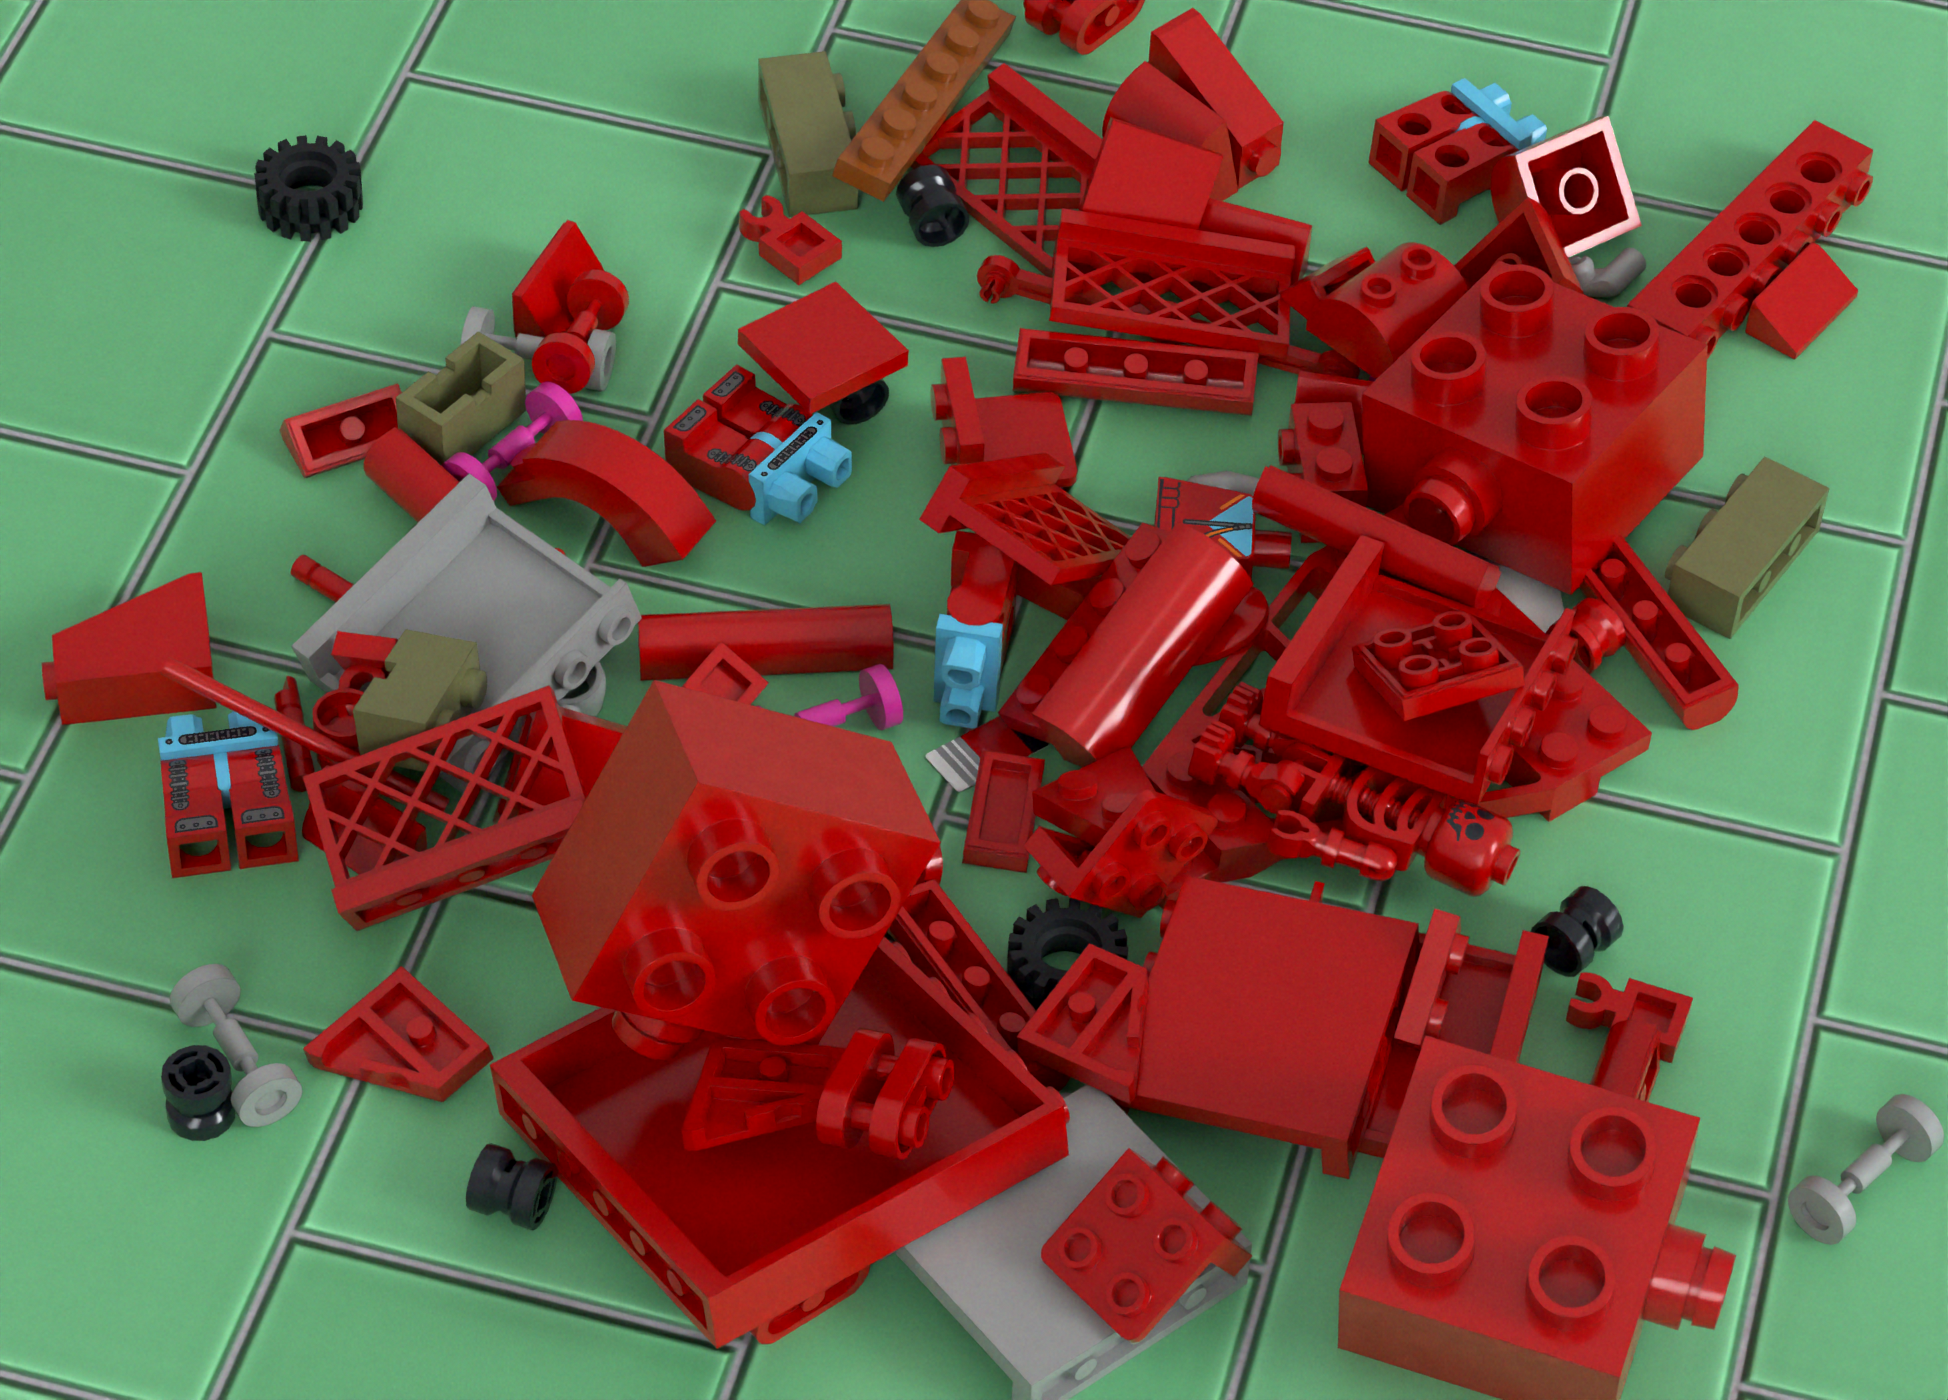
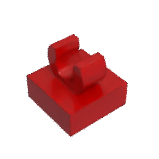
M337 631L331 655L345 670L339 680V689L352 688L360 690L362 685L371 682L374 677L387 679L391 672L386 671L385 660L398 639Z

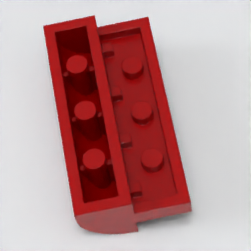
M1142 522L998 711V714L1010 729L1054 745L1063 760L1081 767L1089 765L1124 747L1131 749L1254 583L1231 554L1198 530L1181 522H1177L1171 531Z

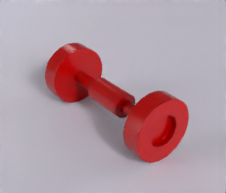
M590 270L580 274L575 279L567 295V306L574 318L566 333H553L546 336L539 343L533 354L532 370L540 383H555L569 394L576 393L587 385L595 369L594 354L587 345L594 329L608 330L618 325L629 305L628 291L616 276L602 270Z

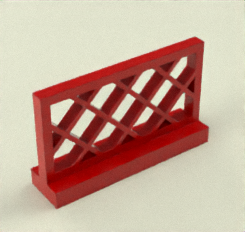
M1003 63L987 75L989 89L944 121L910 167L916 169L925 165H937L947 170L955 185L956 195L962 199L968 214L1045 276L1053 278V270H1051L1052 257L1044 251V241H1056L1059 225H1046V211L1062 208L1079 209L1103 139L1007 64ZM989 112L1004 123L1003 132L971 133L972 125ZM1035 147L1042 153L1041 162L1009 163L1010 148ZM1002 148L1001 163L969 164L970 149ZM939 149H961L960 164H935L928 157ZM1040 178L1039 194H1007L1008 179ZM1049 178H1074L1081 184L1080 193H1048ZM974 179H1000L999 193L974 195L967 190V181ZM1006 210H1038L1037 225L1012 226L1005 220Z
M1062 208L1052 257L1051 270H1053L1049 321L1221 349L1257 352L1259 355L1286 359L1290 338V305L1281 298L1279 292L1291 285L1295 245ZM1113 282L1124 292L1112 296L1100 286ZM1171 291L1183 301L1171 305L1159 295ZM1082 294L1094 304L1084 305L1065 302V300ZM1229 300L1241 311L1230 315L1218 304ZM1140 303L1151 311L1152 314L1134 313L1129 308ZM1200 313L1211 323H1196L1188 317ZM1258 322L1274 335L1253 332L1247 326Z
M1047 453L949 466L919 518L920 521L937 533L971 529L1051 586L1102 576L1131 538L1128 534L1055 485L1065 465Z
M549 685L303 776L335 888L331 889L338 914L356 931L551 860L587 798L555 693ZM543 709L548 728L536 751L508 739L519 717ZM499 725L495 733L487 730L489 728ZM470 735H475L490 742L474 774L446 762L457 740ZM553 746H555L559 762L548 757ZM437 748L434 756L426 753L427 751ZM503 748L530 760L514 792L486 780ZM411 757L428 765L412 797L385 785L395 764ZM543 766L564 775L570 797L546 806L526 798ZM376 771L372 779L364 776L365 774ZM441 771L468 783L452 815L424 803ZM349 780L366 787L350 820L330 811L324 789ZM481 789L509 801L498 823L483 829L464 821ZM379 794L406 805L390 838L363 826ZM521 807L529 810V812L517 816ZM419 812L447 824L435 847L421 852L403 845ZM334 824L345 828L340 839H338ZM459 830L467 833V835L455 839ZM357 835L385 847L372 870L350 878L345 858ZM397 853L405 856V858L394 861Z

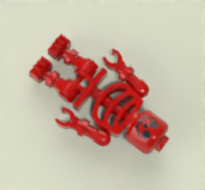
M1242 681L1238 686L1236 685L1233 693H1230L1227 703L1221 709L1219 720L1214 719L1211 724H1208L1205 732H1202L1199 742L1194 746L1188 768V776L1210 786H1215L1222 776L1227 779L1226 786L1240 791L1244 786L1247 792L1258 800L1267 811L1276 814L1274 827L1270 829L1266 848L1278 856L1285 858H1308L1315 856L1321 858L1320 865L1333 869L1335 863L1360 870L1359 876L1376 881H1385L1394 875L1395 869L1399 871L1408 870L1417 854L1425 857L1424 868L1430 878L1473 897L1484 894L1489 890L1493 882L1505 886L1518 862L1520 849L1511 846L1513 828L1507 818L1464 800L1455 801L1445 809L1447 794L1371 766L1367 767L1354 783L1352 779L1347 780L1346 774L1350 770L1352 759L1333 753L1331 756L1328 754V750L1260 726V710L1263 701L1262 692ZM1250 738L1254 740V748L1265 753L1272 748L1274 753L1282 760L1276 764L1267 762L1254 763L1255 755L1244 750L1240 751L1238 755L1232 752L1234 746L1241 748ZM1331 799L1332 803L1337 802L1338 806L1343 805L1344 811L1340 829L1332 827L1330 833L1321 831L1314 824V821ZM1299 802L1301 806L1299 813H1296L1293 809ZM1360 813H1362L1363 817L1368 816V819L1371 820V823L1362 818Z

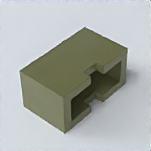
M479 331L445 357L446 367L436 375L428 371L396 397L398 429H402L440 465L457 452H464L472 456L526 411L524 359Z
M405 629L385 660L386 671L391 673L387 679L374 677L353 709L360 755L465 717L471 713L473 708L478 709L486 695L487 675L485 671L480 670L477 642ZM437 748L427 751L426 753L434 756ZM412 757L395 764L397 767L425 772L428 767L427 764Z

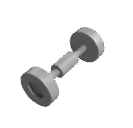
M473 306L469 310L464 323L461 345L479 331L505 348L515 350V354L532 360L534 352L544 337L519 333L516 339L495 335V316L493 310ZM594 329L587 345L594 354L595 369L584 388L604 391L607 388L614 366L616 336L611 331Z
M209 964L198 967L187 973L174 986L170 995L172 1008L180 1021L187 1026L201 1027L214 1023L216 1027L213 1030V1035L236 1071H244L246 1074L235 1086L231 1095V1104L241 1121L247 1126L262 1127L282 1119L300 1101L302 1096L300 1082L292 1069L285 1064L274 1063L259 1068L256 1066L258 1060L257 1052L237 1020L227 1019L226 1014L234 1008L239 1000V984L231 971L224 965Z
M1898 1094L1893 1096L1879 1109L1876 1123L1885 1142L1882 1145L1872 1144L1841 1173L1842 1182L1838 1186L1825 1178L1808 1176L1791 1190L1788 1195L1790 1212L1798 1225L1808 1235L1824 1244L1832 1245L1839 1243L1856 1225L1855 1210L1847 1197L1851 1192L1855 1194L1863 1192L1892 1164L1891 1155L1894 1152L1907 1160L1923 1162L1943 1145L1944 1132L1942 1125L1933 1111L1922 1101L1910 1095Z

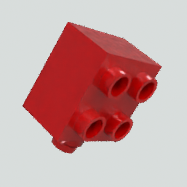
M1498 261L1362 393L1363 460L1368 485L1366 505L1386 514L1403 504L1404 516L1411 528L1451 546L1458 545L1572 595L1583 583L1585 574L1590 568L1595 571L1614 551L1613 541L1616 537L1622 535L1625 539L1703 457L1708 345L1658 325L1657 321L1650 314L1631 307H1613L1556 284L1548 274L1538 268L1528 265H1509Z
M653 680L535 888L532 898L571 1000L615 1010L612 1017L613 1030L619 1039L635 1052L655 1060H670L678 1055L686 1043L699 1039L704 1030L747 1040L768 1041L776 1045H818L941 842L891 741Z
M1425 1035L1339 1289L1338 1348L1502 1400H1620L1644 1321L1678 1331L1682 1319L1691 1321V1326L1715 1330L1736 1260L1735 1254L1716 1246L1713 1249L1704 1247L1707 1234L1675 1225L1689 1178L1700 1117Z

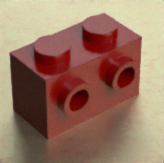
M1352 402L1291 404L1288 429H1279L1278 458L1280 466H1287L1288 473L1366 507L1368 485ZM1299 533L1301 543L1319 542Z

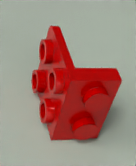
M966 356L941 359V384H931L930 396L934 421L942 420L943 428H940V449L943 464H951L952 466L1047 453L1065 465L1055 485L1058 487H1069L1076 482V461L1062 402L1057 394L1041 392L975 398Z
M1148 789L1140 792L1095 847L1079 838L1041 826L1036 829L1023 846L1041 865L1037 870L1038 876L1057 893L1142 918L1147 911L1162 901L1166 895L1167 886L1184 865L1202 852L1207 844L1208 836L1216 827L1218 820L1206 808Z
M1130 1148L1125 1151L1047 1240L1041 1249V1258L1113 1330L1125 1340L1136 1343L1148 1335L1210 1263L1235 1277L1253 1255L1235 1240V1237L1242 1231L1241 1226L1212 1201L1202 1209L1187 1195L1195 1184L1165 1157H1162L1154 1165Z

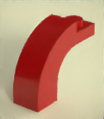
M580 420L556 421L537 443L524 448L512 459L511 466L513 469L497 486V489L509 506L553 497L570 499L587 506L614 527L642 567L683 560L716 522L707 506L691 485L658 454L617 430Z

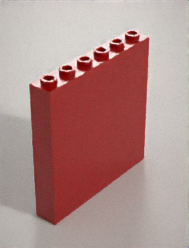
M883 937L818 1045L847 1047L853 1034L859 1028L891 1034L894 1041V1056H900L906 1043L912 1038L943 1044L946 1051V1059H951L954 1063L952 1089L948 1098L945 1101L938 1100L933 1109L923 1145L920 1148H913L909 1156L904 1160L873 1154L869 1144V1131L865 1130L856 1146L852 1149L822 1144L817 1137L816 1121L702 1150H684L681 1129L713 1037L743 1038L704 1030L699 1039L686 1043L675 1058L655 1060L645 1057L625 1045L612 1027V1017L615 1010L601 1007L490 1064L499 1114L542 1160L554 1163L557 1166L558 1178L716 1349L1069 1155L1066 1124L1070 1121V1114L1060 1093L1051 1086H1043L1027 1070L1025 1063L1014 1050H1005L988 1034L985 1025L976 1014L972 1012L967 1014L949 997L944 985L936 977L928 978L912 963L910 956L900 943L896 941L891 943L886 937Z

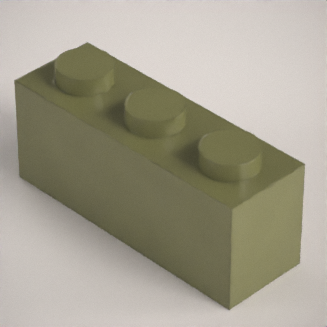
M826 51L758 59V102L789 217H793L801 211L811 215L858 209V189L832 176L838 157L856 135L852 111L843 112L842 107H845V88L841 73L832 74Z
M1765 456L1749 476L1741 473L1733 482L1722 508L1719 511L1714 509L1708 511L1698 527L1695 540L1689 547L1679 546L1666 567L1665 578L1670 580L1668 595L1684 616L1731 639L1820 530L1829 488Z

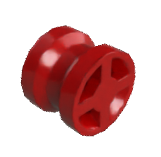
M1594 598L1583 599L1572 608V610H1575L1569 634L1570 637L1578 639L1573 660L1589 675L1598 669L1602 663V657L1614 655L1626 642V632L1616 612L1606 603ZM1558 620L1548 628L1546 634L1550 635Z

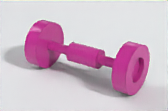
M543 382L532 390L525 399L526 410L532 421L527 427L517 426L488 450L489 458L483 463L467 453L457 452L441 464V466L459 482L468 474H471L487 486L493 501H495L497 498V488L490 472L496 467L505 469L509 466L512 459L520 451L535 444V435L539 432L545 434L556 421H583L582 413L575 400L566 390L555 383Z
M878 664L863 669L859 673V687L862 697L843 704L838 699H834L796 712L794 716L835 727L845 723L847 715L866 709L874 725L882 731L902 723L903 706L891 673L884 665Z

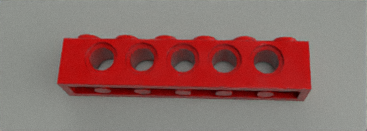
M1814 120L1627 304V307L1642 310L1650 314L1657 321L1658 325L1707 344L1708 359L1714 351L1718 339L1728 329L1735 331L1740 327L1749 312L1753 300L1810 243L1815 242L1821 235L1824 237L1831 235L1837 227L1842 214L1851 205L1857 207L1864 201L1873 183V176L1868 174L1873 149Z

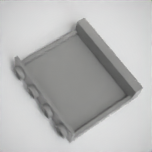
M468 474L291 647L309 680L327 693L339 689V680L345 671L331 655L337 631L397 638L399 640L404 630L408 629L477 642L480 670L485 671L487 675V690L481 706L478 709L473 708L470 714L548 685L554 691L558 702L570 690L580 686L594 665L614 646L621 644L629 637L634 626L642 617L625 581L619 579L612 587L602 582L496 508L487 486L471 474ZM371 682L362 685L360 691L365 692ZM525 715L518 718L508 737L509 740L517 743ZM499 725L489 728L487 730L495 733ZM475 735L459 739L446 762L474 774L490 742ZM502 749L489 775L495 771L501 759L509 750ZM443 771L439 774V777L462 794L464 793L468 785L467 782Z
M1087 1084L1073 1093L1066 1092L1060 1094L1070 1114V1121L1066 1124L1068 1156L878 1260L880 1262L893 1253L897 1254L1013 1381L1011 1400H1069L1246 1285L1248 1280L1250 1260L1235 1277L1210 1263L1148 1335L1140 1342L1132 1343L1122 1338L1043 1262L1041 1258L1043 1245L1128 1148L1154 1165L1162 1157H1165L1174 1164L1106 1093ZM1196 1185L1187 1193L1202 1209L1210 1202ZM1240 1232L1235 1237V1240L1251 1254L1252 1243Z

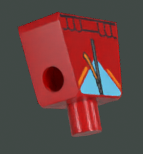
M1158 477L1155 527L1171 531L1177 522H1181L1198 530L1231 554L1244 568L1251 580L1253 567L1289 569L1292 532L1256 530V513L1252 511L1253 496L1251 494L1168 477Z

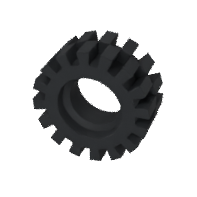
M307 135L297 136V145L291 146L288 140L285 139L278 142V152L269 147L263 153L264 161L258 159L254 175L259 216L262 221L266 220L267 228L273 233L281 227V236L290 240L295 232L300 233L301 241L311 242V233H319L321 240L331 238L332 228H335L341 234L348 230V221L356 223L360 217L359 210L363 209L360 163L356 161V155L352 150L345 152L343 143L336 140L329 147L327 137L317 136L315 143H307ZM311 185L323 187L313 191L295 190L299 187Z
M1069 897V908H1060L1058 898L1046 900V912L1043 913L1035 904L1027 909L1026 920L1020 916L1013 924V933L1009 934L1006 972L1035 1010L1040 1007L1067 972L1066 970H1060L1048 965L1042 960L1043 957L1060 951L1081 954L1090 943L1126 960L1128 959V937L1125 929L1118 930L1119 920L1112 913L1101 920L1102 907L1091 904L1087 911L1080 910L1081 901Z

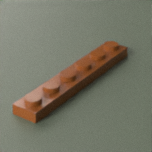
M960 0L838 157L832 176L884 202L1009 36L1016 16L1000 9L989 0Z

